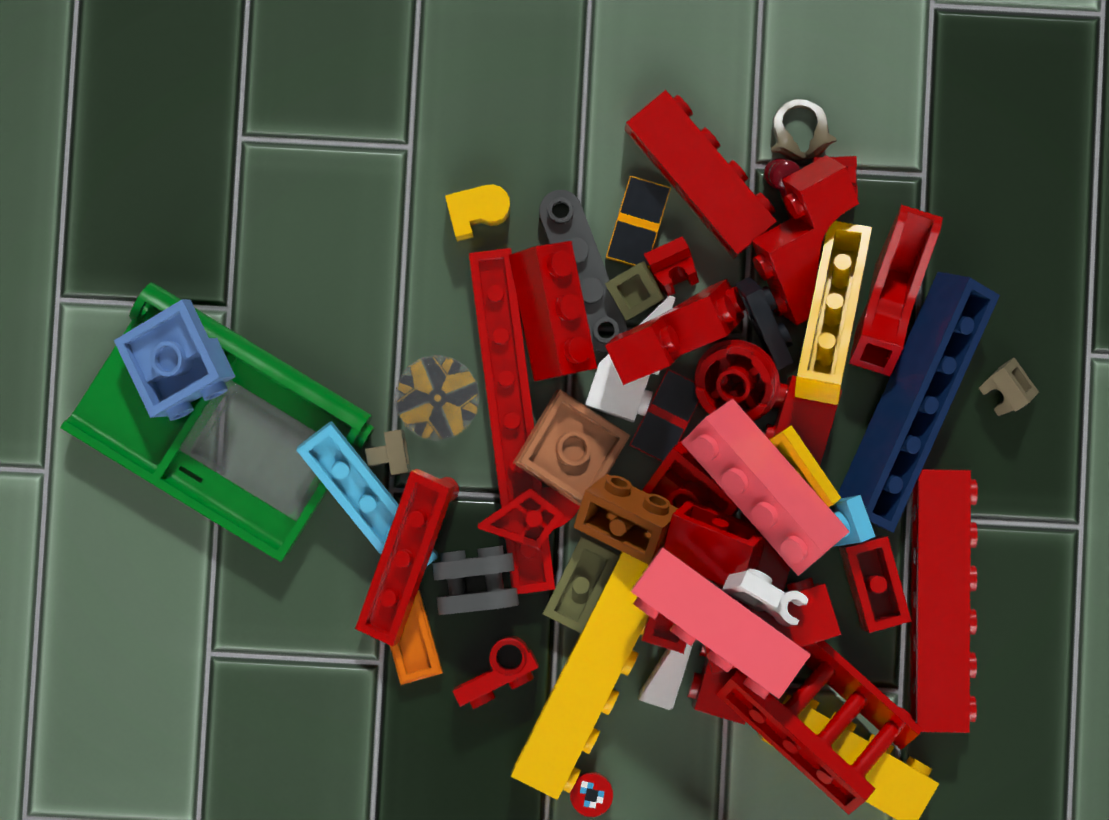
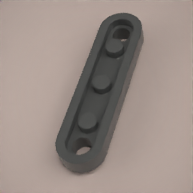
M566 190L552 191L543 198L540 204V220L549 244L572 241L593 349L600 353H608L605 345L616 335L627 331L624 316L605 285L610 280L579 199L573 193ZM557 204L566 205L569 209L568 215L564 218L555 217L552 212L554 206ZM603 323L611 324L614 328L613 336L602 338L598 334V327Z

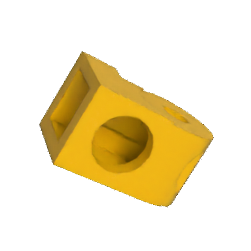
M494 184L445 195L457 242L474 238L471 226L481 223L488 226H498L504 223L511 211L510 198L507 192L502 187Z

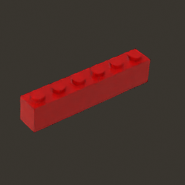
M922 469L911 493L912 621L910 631V714L913 720L923 728L922 732L970 733V722H975L977 716L975 696H970V678H976L977 674L975 652H970V635H975L977 631V613L975 609H970V592H975L977 589L976 566H971V548H976L978 531L976 522H971V505H976L978 485L976 479H971V470Z

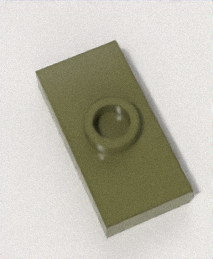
M581 537L543 615L582 633L620 556Z

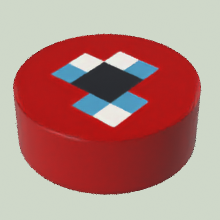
M586 772L579 775L570 792V800L574 809L587 817H597L604 814L610 808L613 801V790L608 779L597 772Z

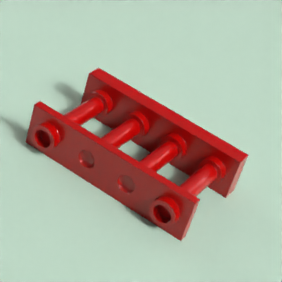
M824 640L801 647L811 654L805 664L813 672L786 704L780 703L771 693L765 699L760 697L743 684L748 676L737 670L716 695L848 815L861 806L876 789L866 780L865 776L890 745L894 743L902 750L923 730L913 720L908 711L892 702ZM827 683L846 702L817 735L800 721L798 716ZM860 713L879 732L853 764L849 765L832 749V745Z

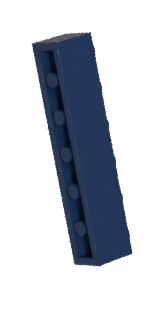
M937 272L838 492L841 498L861 495L871 525L893 533L1000 297L999 294L970 277Z

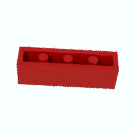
M665 90L626 122L625 131L731 257L735 259L752 245V239L769 231L775 225L777 220L772 215L776 210L762 193L759 192L755 196L745 184L748 177L743 169L734 160L727 163L717 151L721 145L716 137L706 127L700 130L689 118L693 115V112L688 104L679 95L672 98L667 90Z

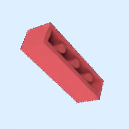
M734 399L705 417L681 442L797 576L802 574L850 532Z
M661 547L630 590L637 596L633 603L636 607L654 620L659 613L674 623L670 629L673 634L690 646H692L696 639L711 649L706 657L726 672H729L732 666L747 675L748 677L743 684L763 699L769 693L780 699L811 655L663 547Z

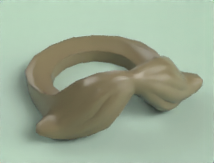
M794 99L785 103L777 110L773 118L776 144L771 147V151L773 153L779 152L789 160L802 161L819 157L830 144L837 141L834 136L829 134L827 118L823 109L805 99ZM795 108L810 110L817 119L813 139L810 140L809 149L806 152L800 151L798 144L783 125L785 114Z

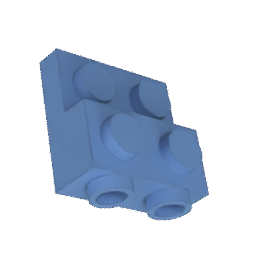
M182 299L114 340L150 418L168 416L170 421L184 417L194 410L191 402L200 397H203L204 401H208L228 391L225 383L236 377L218 339L208 337L191 300Z

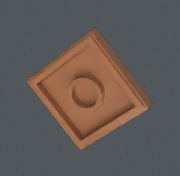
M559 389L553 394L513 464L580 506L585 490L609 473L630 435Z

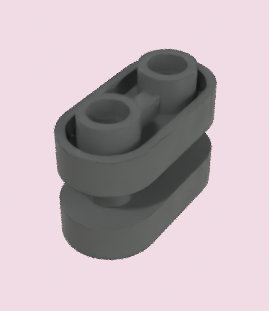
M503 545L477 549L478 557L466 558L465 550L439 553L440 562L432 563L434 580L447 579L449 591L447 596L436 597L438 615L492 610L519 605L517 588L504 589L502 572L514 571L515 568L513 553L504 554ZM485 575L487 591L466 593L464 577Z

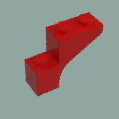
M827 155L782 179L787 195L784 196V203L793 218L751 240L757 256L753 257L754 266L761 278L767 280L778 307L774 312L778 316L784 315L796 325L809 318L821 245L826 232L837 218L859 204L846 166Z
M901 204L875 264L869 299L855 330L849 364L891 376L904 348L910 316L938 239L943 217Z
M726 278L707 287L665 313L616 335L605 347L623 385L671 366L680 355L728 336L745 317L743 313L745 307L736 287H731Z

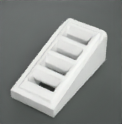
M687 644L684 654L666 649L639 691L638 700L668 710L673 709L692 646Z

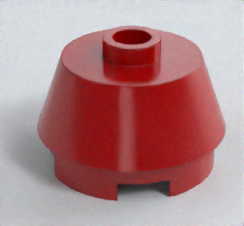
M726 340L713 345L702 355L695 371L696 395L701 406L708 414L713 413L734 399L749 418L755 421L770 411L779 394V374L773 360L762 348L747 341Z

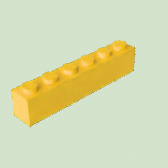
M622 551L511 771V777L558 800L562 790L570 793L581 771L574 766L582 751L590 754L600 734V730L594 728L601 712L606 715L610 714L620 693L613 688L621 673L626 676L630 674L639 655L633 648L640 634L643 635L648 615L633 604L637 596L630 590L648 567V564Z

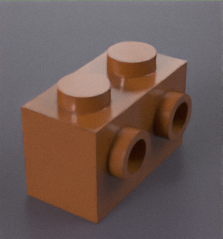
M606 474L585 490L573 528L649 565L661 547L664 548L672 514L678 508L671 505L669 500L663 496L648 494L633 487L631 482L623 477Z

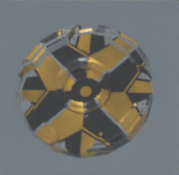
M433 355L420 358L406 367L398 380L394 400L397 414L406 428L421 438L439 441L454 438L470 426L478 412L480 394L477 381L465 365L454 358Z

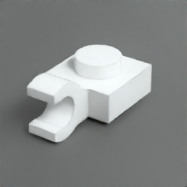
M755 569L729 574L722 591L758 612L766 611L783 626L798 625L799 620L789 614L787 606L790 601L797 606L807 605L808 598L799 591L783 592L772 585L773 580L771 577Z

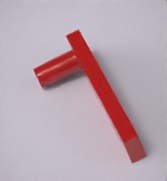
M419 469L410 472L357 621L356 630L390 646H395L400 642L449 503L455 500L459 494V486L453 478H437Z

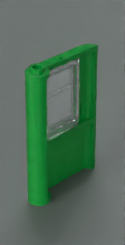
M150 282L133 304L129 315L132 321L123 335L181 299L157 284ZM195 308L208 337L218 339L236 377L225 383L228 391L208 401H204L203 397H200L191 402L194 410L184 417L170 421L168 416L150 418L117 346H115L74 412L67 420H64L60 428L281 563L293 548L328 491L296 451L297 446L332 421L353 448L357 446L362 449L375 429L374 426L369 424L372 415Z

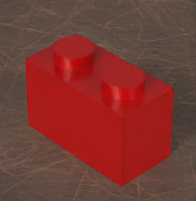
M688 499L672 514L664 549L722 589L729 574L748 569L758 570L766 539L753 524Z
M877 536L861 543L840 546V554L861 629L871 633L911 622L888 536Z

